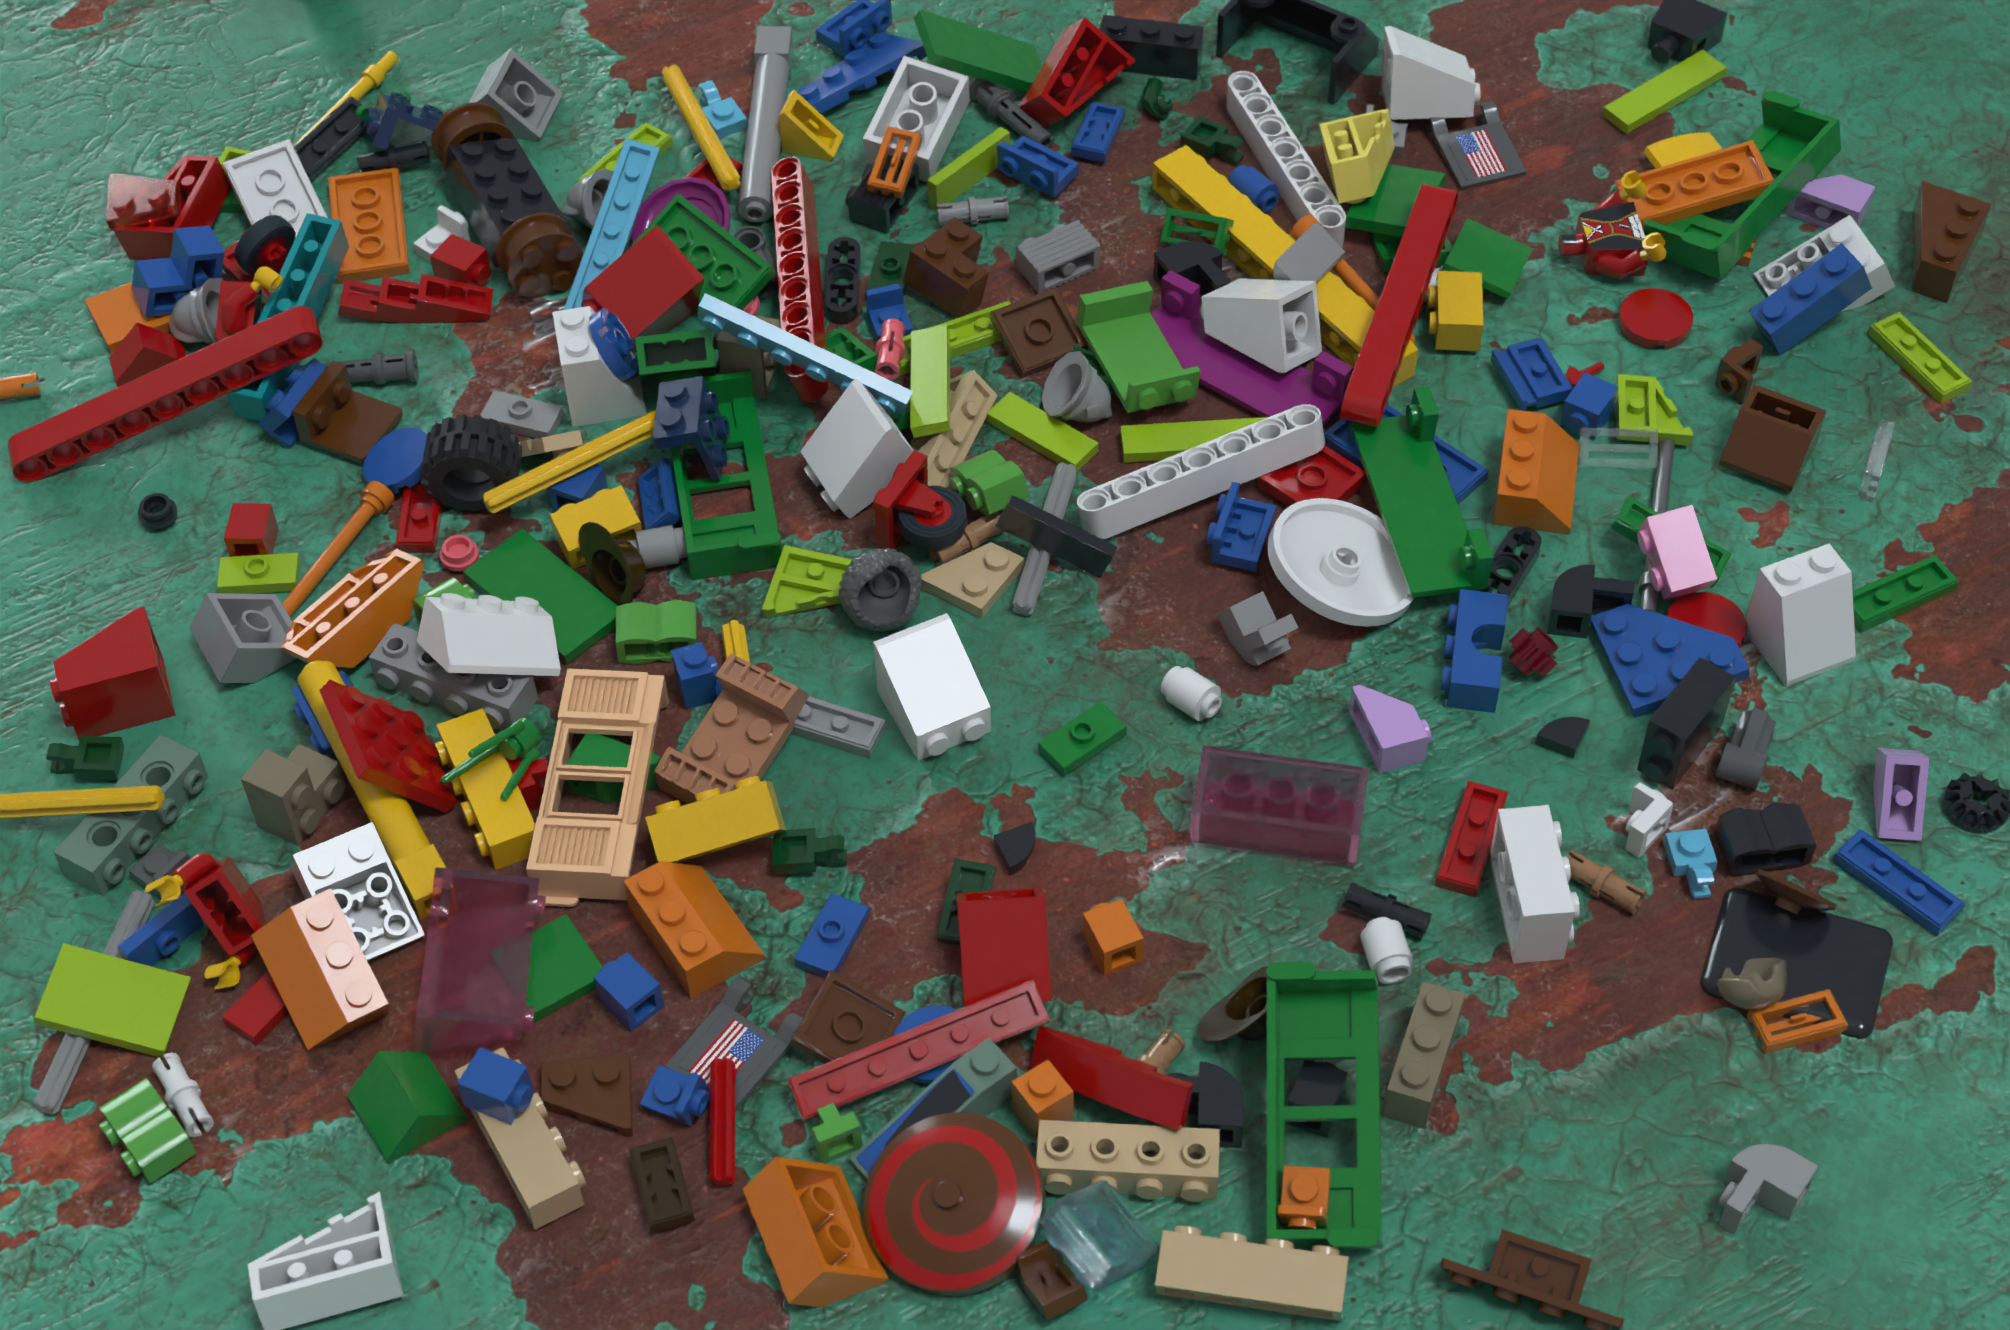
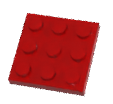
M329 680L319 690L358 779L445 813L457 803L450 788L451 782L447 784L441 782V777L446 773L443 772L437 759V750L429 742L424 731L425 724L415 712L401 710L392 706L383 698L375 699L363 694L352 685L344 686L333 680Z

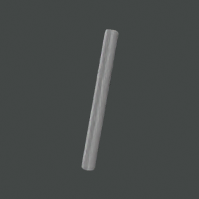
M138 890L130 894L103 954L122 958L118 945L146 923L154 906L151 894ZM65 1033L34 1099V1105L39 1112L55 1115L59 1111L92 1039Z

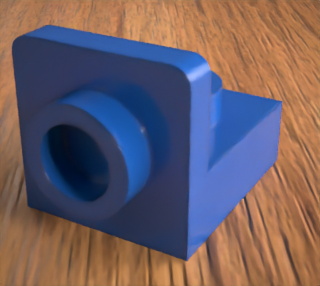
M898 283L866 291L867 317L876 341L881 338L882 324L888 319L900 320L905 326L904 336L911 334L913 327L904 306L901 284Z
M658 1064L640 1105L646 1111L691 1128L695 1117H700L708 1105L710 1097L709 1087L699 1074L692 1073L691 1076H687Z

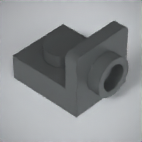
M158 843L128 871L132 880L145 889L148 884L166 875L171 876V872L188 861L190 855L183 850L174 854ZM156 888L149 891L161 900V894Z

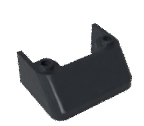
M1230 0L1218 13L1216 56L1219 58H1223L1255 21L1336 53L1337 55L1331 61L1328 103L1332 105L1340 99L1378 54L1379 38L1361 20L1313 0Z

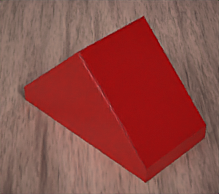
M136 322L109 359L116 385L119 387L187 356L183 341H179L169 333Z

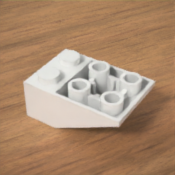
M1851 215L1754 273L1767 295L1770 296L1842 243L1864 266L1872 287L1871 290L1842 311L1864 306L1895 287L1884 261Z
M373 822L293 855L291 869L305 900L331 888L367 961L425 936Z

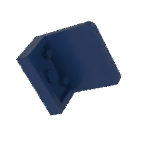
M391 92L390 96L380 93L375 108L369 107L363 126L367 127L366 133L372 146L386 150L398 118L433 131L444 112L428 104H424L423 108L410 104V98L396 92Z
M703 376L659 383L653 441L657 449L695 443L712 481L721 480L722 468L727 466L725 439L730 437V426L727 417L721 416L718 410V399L715 391L709 390Z

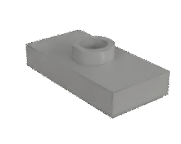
M493 391L480 416L487 420L490 418L497 420L500 426L506 425L509 427L511 433L541 438L554 435L564 417L563 406Z

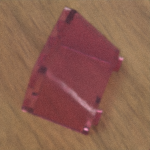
M435 867L429 927L415 1019L413 1052L431 1054L522 1040L523 1032L532 1031L534 1006L526 1005L534 921L543 922L546 896L538 895L539 878Z

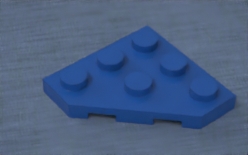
M1630 604L1591 616L1590 624L1634 718L1658 710L1699 657L1736 676L1735 683L1750 678L1749 667L1735 639Z

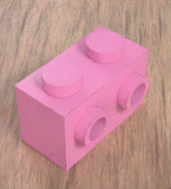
M1693 505L1653 515L1643 521L1640 525L1641 531L1637 533L1638 542L1642 552L1649 554L1653 566L1650 569L1651 582L1656 591H1661L1664 600L1712 586L1717 577Z

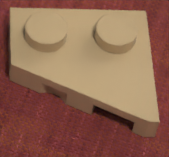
M580 430L521 441L519 445H522V457L552 451L553 458H557L575 449V446L583 445Z
M990 542L921 574V589L982 619L1023 570L1024 557Z

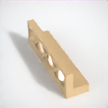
M975 370L950 379L951 431L915 437L910 443L913 450L926 455L928 458V486L937 485L950 488L949 478L952 476L949 468L964 461L986 419V413L991 409L998 396Z

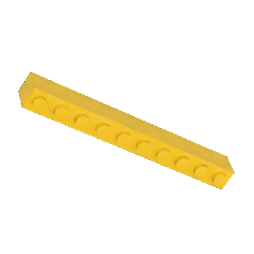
M1187 145L1153 162L1152 189L1174 209L1234 220L1233 227H1229L1227 234L1231 235L1229 242L1225 241L1224 248L1227 249L1226 256L1252 279L1273 280L1276 260L1296 241L1292 235L1282 230L1268 214H1264L1257 208L1248 196L1241 194L1229 183L1224 175L1216 172L1207 164L1202 156L1197 155ZM1186 219L1195 228L1218 231L1219 225ZM1208 238L1213 244H1215L1216 239ZM1329 271L1316 284L1321 341L1345 363L1355 367L1375 311L1367 304L1364 298L1357 296L1349 289L1339 276ZM1411 340L1408 343L1393 387L1415 375L1418 348Z

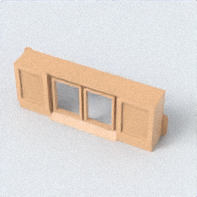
M567 669L540 810L536 819L526 867L535 904L573 907L578 904L579 898L627 900L623 880L631 877V867L660 709L668 707L669 704L664 675H648V672ZM574 733L633 736L627 768L566 765ZM564 780L624 782L618 815L558 812Z

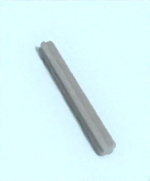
M1062 462L1056 466L1043 507L1044 511L1062 520L1076 479L1077 469L1073 464L1067 465ZM1032 544L1012 602L1013 611L1016 614H1023L1025 616L1031 615L1034 611L1052 555Z

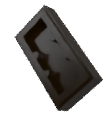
M673 1137L629 1148L650 1232L654 1233L694 1222V1213Z

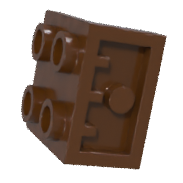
M336 361L330 363L292 410L301 442L364 464V460L371 448L381 438L388 435L403 416L400 407L352 391L346 365Z

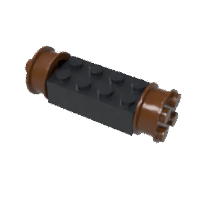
M478 102L463 104L445 111L433 130L431 138L432 149L437 158L442 162L446 172L445 180L482 245L486 248L495 267H501L507 273L511 287L519 294L527 297H542L569 288L576 277L583 258L582 248L578 241L572 237L568 223L518 140L514 137L511 130L505 126L501 113L489 104Z

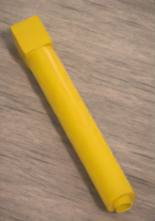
M319 660L307 664L298 676L297 683L370 822H373L380 840L397 871L399 881L419 920L421 921L458 904L454 881L434 844H430L406 797L357 778L319 691L329 680L346 686L336 666L332 662Z

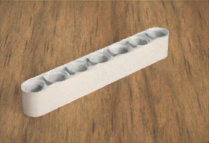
M1238 71L1231 74L1227 82V112L1270 180L1278 186L1279 194L1296 221L1298 222L1302 217L1312 214L1332 238L1343 247L1346 214L1257 76L1247 71Z
M1310 404L1295 406L1083 492L1077 499L1082 529L1101 539H1107L1228 490L1232 482L1242 484L1320 452L1325 446L1321 412L1319 408Z

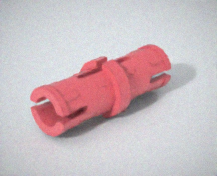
M888 319L882 324L881 338L877 341L875 353L878 356L875 374L893 381L898 377L899 363L905 354V345L903 343L905 326L900 320Z

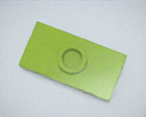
M297 552L220 557L217 581L218 592L257 594L292 591L299 582L301 564L299 554Z

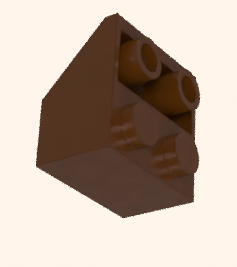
M1754 384L1740 408L1719 465L1792 492L1818 442L1826 410Z

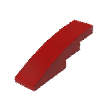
M421 274L419 284L388 277L382 278L381 286L344 279L338 315L374 321L412 324L488 320L491 311L493 288Z
M1042 1025L1038 1027L1030 1069L1049 1060L1071 1089L1132 1115L1176 1130H1180L1185 1126L1194 1086L1193 1083L1158 1073V1067L1121 1056L1123 1050Z

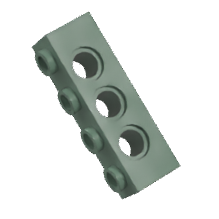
M160 734L112 788L157 785L161 787L162 793L165 794L162 808L156 811L88 814L54 851L63 875L104 896L114 884L123 878L126 870L137 857L149 849L153 839L160 831L177 817L179 810L192 795L202 789L208 775L200 753Z

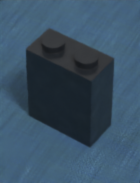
M1699 657L1650 718L1637 770L1644 773L1649 779L1674 789L1723 726L1736 676Z

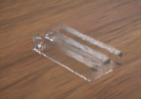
M1885 420L1879 422L1858 494L1861 500L1873 503L1895 427L1893 422Z
M1580 428V459L1578 467L1657 468V429ZM1589 436L1649 438V445L1590 444ZM1589 452L1649 453V460L1589 458Z

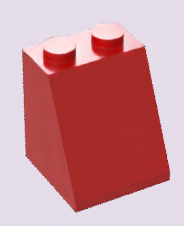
M657 225L584 288L581 306H590L595 312L605 308L608 309V313L612 312L618 316L633 340L634 348L630 351L635 354L637 352L635 337L665 334L695 314L705 278Z
M145 606L134 609L53 661L56 678L49 680L51 691L56 703L63 702V704H60V710L66 728L74 727L79 741L80 736H101L176 716L163 655Z
M1042 888L956 893L964 1007L1031 980L1034 981L1042 1002L1052 1001L1046 903Z

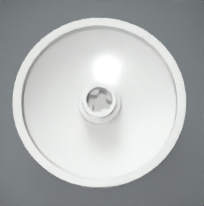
M1315 498L1303 500L1289 506L1280 514L1268 538V556L1271 566L1283 586L1309 609L1340 623L1365 627L1390 623L1401 617L1408 610L1414 598L1409 596L1383 520L1377 515L1348 502Z

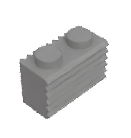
M1080 220L1067 225L1059 224L1051 232L1037 238H1027L1020 245L1016 246V268L1038 294L1056 286H1061L1063 283L1067 284L1069 280L1073 281L1075 277L1085 276L1087 272L1091 273L1094 269L1098 270L1100 267V244L1096 241L1095 237H1092L1091 232L1089 233L1087 228H1084Z

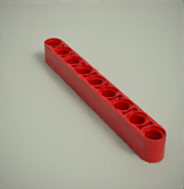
M786 157L779 160L771 171L781 329L826 350L814 187L800 160L796 157ZM784 365L785 374L801 400L807 402L815 401L827 392L829 388L828 380L825 382L817 381L805 373V369L797 365Z
M1424 183L1421 185L1342 402L1340 419L1379 427L1453 220L1458 200V191Z
M305 306L290 308L16 433L7 443L14 477L23 482H34L314 355L321 349L323 344L314 312Z

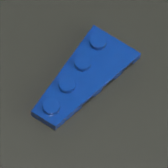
M886 32L878 33L872 36L870 41L863 47L848 53L846 59L839 64L824 70L822 76L811 84L800 87L798 93L821 114L850 98L849 91H858L877 84L875 77L890 70L895 74L904 56L909 58L917 56L919 60H922L927 55L921 41L890 35Z

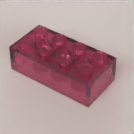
M1203 746L1191 811L1190 842L1356 865L1369 768Z

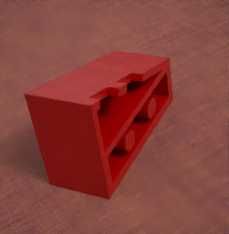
M1084 17L1063 30L1019 107L1046 128L1068 116L1094 95L1097 90L1110 82L1118 73L1136 60Z
M185 155L157 183L159 190L148 201L141 199L135 206L137 212L126 224L119 222L113 228L129 259L150 260L170 258L174 229L200 226L212 227L232 189V185L217 156Z

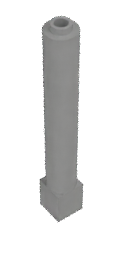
M789 26L757 27L754 51L755 73L738 201L739 214L750 222H764L773 214L771 171L773 166L779 161L781 147L779 115L786 102L788 80H791L794 56L792 27Z

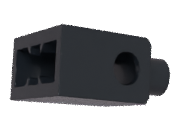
M1663 0L1652 20L1647 43L1653 59L1661 64L1667 63L1670 59L1682 62L1701 50L1708 52L1722 40L1728 13L1698 0Z

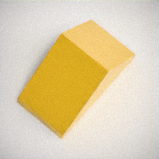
M795 90L790 92L779 115L782 152L826 161L832 160L844 135Z

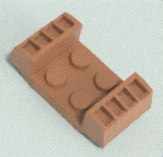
M731 654L715 675L723 689L683 751L679 752L668 747L654 771L659 789L690 804L696 802L695 794L719 788L720 793L723 794L736 790L735 782L753 776H759L761 780L791 734L795 720L809 695L799 687Z

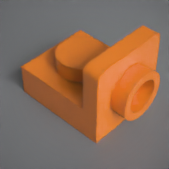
M1284 1166L1281 1204L1278 1205V1216L1281 1224H1288L1289 1230L1316 1229V1226L1327 1227L1331 1178L1330 1168Z

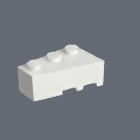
M380 1191L367 1198L368 1205L346 1217H343L341 1213L327 1220L328 1227L304 1240L300 1235L248 1264L252 1299L264 1330H282L404 1296L391 1225Z

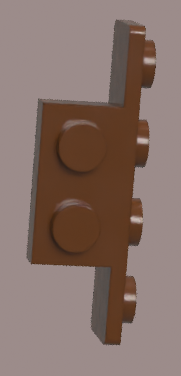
M1504 1229L1501 1231L1489 1273L1442 1258L1440 1267L1449 1270L1447 1279L1471 1288H1474L1476 1280L1494 1285L1492 1295L1518 1304L1521 1295L1538 1300L1537 1310L1562 1319L1565 1317L1566 1310L1585 1316L1582 1325L1594 1330H1611L1612 1326L1621 1329L1624 1319L1579 1304L1592 1262L1590 1258Z

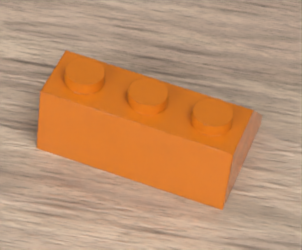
M1513 409L1507 410L1493 525L1525 526L1534 530L1570 534L1579 443L1547 414Z
M660 861L623 880L630 912L690 999L765 959V954L702 866Z
M331 888L288 908L251 935L308 1052L388 1013L389 1003Z
M775 1157L743 1188L750 1207V1213L756 1221L765 1244L766 1252L772 1261L781 1283L782 1292L789 1304L823 1307L882 1285L888 1280L882 1262L869 1240L864 1220L840 1166Z

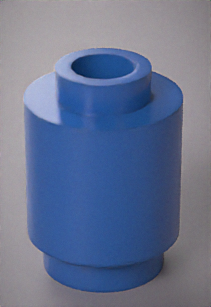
M1238 166L1228 177L1229 183L1241 194L1248 196L1251 202L1263 213L1270 212L1277 205L1278 186L1254 167Z

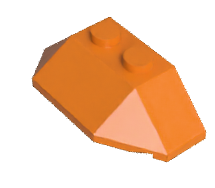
M394 549L386 554V558L371 561L348 573L292 621L286 640L282 644L284 652L308 664L319 660L332 662L336 667L354 668L374 651L393 623L403 625L410 619L413 610L412 599L416 598L424 568L422 559L399 549Z

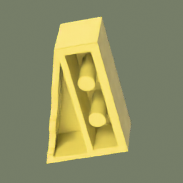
M1389 109L1319 124L1326 163L1338 203L1356 204L1364 201L1366 197L1374 196L1395 148Z

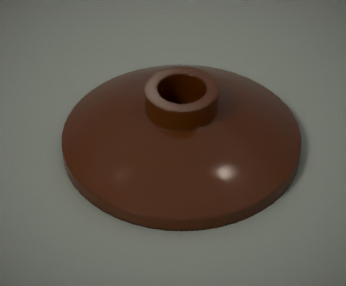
M1757 868L1755 872L1760 881L1778 896L1774 905L1795 915H1799L1801 908L1830 911L1835 910L1837 907L1833 902L1767 871Z

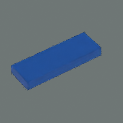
M1861 829L1834 855L1832 862L1935 936H1938L1963 911L1965 903Z

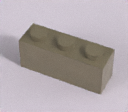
M1425 981L1422 982L1387 1087L1383 1117L1426 1129L1460 1024L1466 993Z

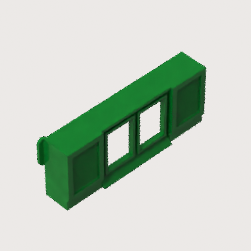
M1775 91L1765 93L1764 98L1761 100L1763 123L1745 142L1753 140L1770 173L1779 176L1759 197L1743 201V203L1750 206L1732 225L1702 214L1666 225L1647 219L1643 223L1645 237L1654 232L1662 235L1666 242L1664 245L1666 250L1664 260L1721 279L1749 250L1751 243L1809 181L1812 182L1841 151L1839 119L1799 107L1800 100L1798 98Z
M697 370L666 374L661 377L660 381L662 383L699 377L702 374ZM750 370L704 377L709 390H714L717 395L718 410L721 416H726L729 422L730 437L725 439V449L744 446L748 472L722 475L721 480L712 481L711 477L688 481L684 455L699 453L695 443L671 447L692 581L769 569V566L778 564L782 553L781 536L778 532ZM751 485L755 511L694 520L690 494Z
M1311 962L1271 963L1266 970L1267 1239H1280L1292 1242L1294 1244L1293 1249L1312 1250V1247L1317 1245L1329 1246L1339 1250L1382 1249L1378 981L1375 970L1316 971L1314 964ZM1356 1059L1357 1105L1285 1106V1061ZM1357 1121V1167L1330 1168L1331 1178L1327 1227L1316 1226V1229L1289 1230L1288 1224H1281L1278 1216V1205L1281 1204L1283 1169L1285 1166V1122Z

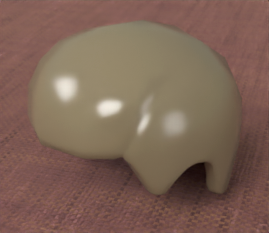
M1780 958L1750 959L1745 962L1742 973L1739 975H1734L1731 969L1727 967L1722 978H1719L1717 981L1718 992L1731 1004L1746 1010H1759L1768 1007L1780 1000L1786 991V961Z

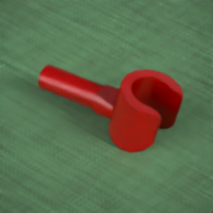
M1598 362L1581 371L1576 367H1570L1566 371L1565 376L1571 387L1574 388L1584 372L1593 376L1604 370V364Z

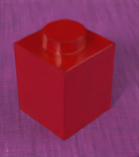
M453 234L430 255L434 277L482 286L492 275L486 248Z
M232 504L224 536L230 557L273 554L279 528L271 504Z

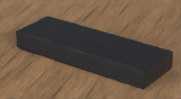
M351 95L294 146L310 182L318 177L367 131V127L363 126L364 121L355 115L357 108L362 104Z
M1011 495L996 524V527L1099 578L1104 573L1117 549V546L1014 495Z

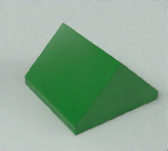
M379 1051L347 1094L350 1103L388 1164L468 1120L426 1052Z

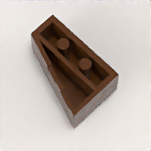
M1921 181L1912 212V220H1914V231L1912 234V243H1914V254L1912 257L1913 292L1944 303L1948 302L1982 235L1991 207L1990 203Z

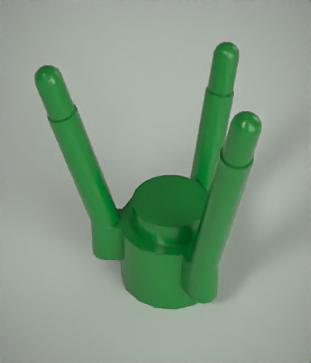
M521 717L507 729L468 752L470 758L442 776L441 782L447 784L500 749L510 760L522 758L521 763L501 793V799L507 800L530 764L540 756V752L535 747L542 742V736L531 721Z

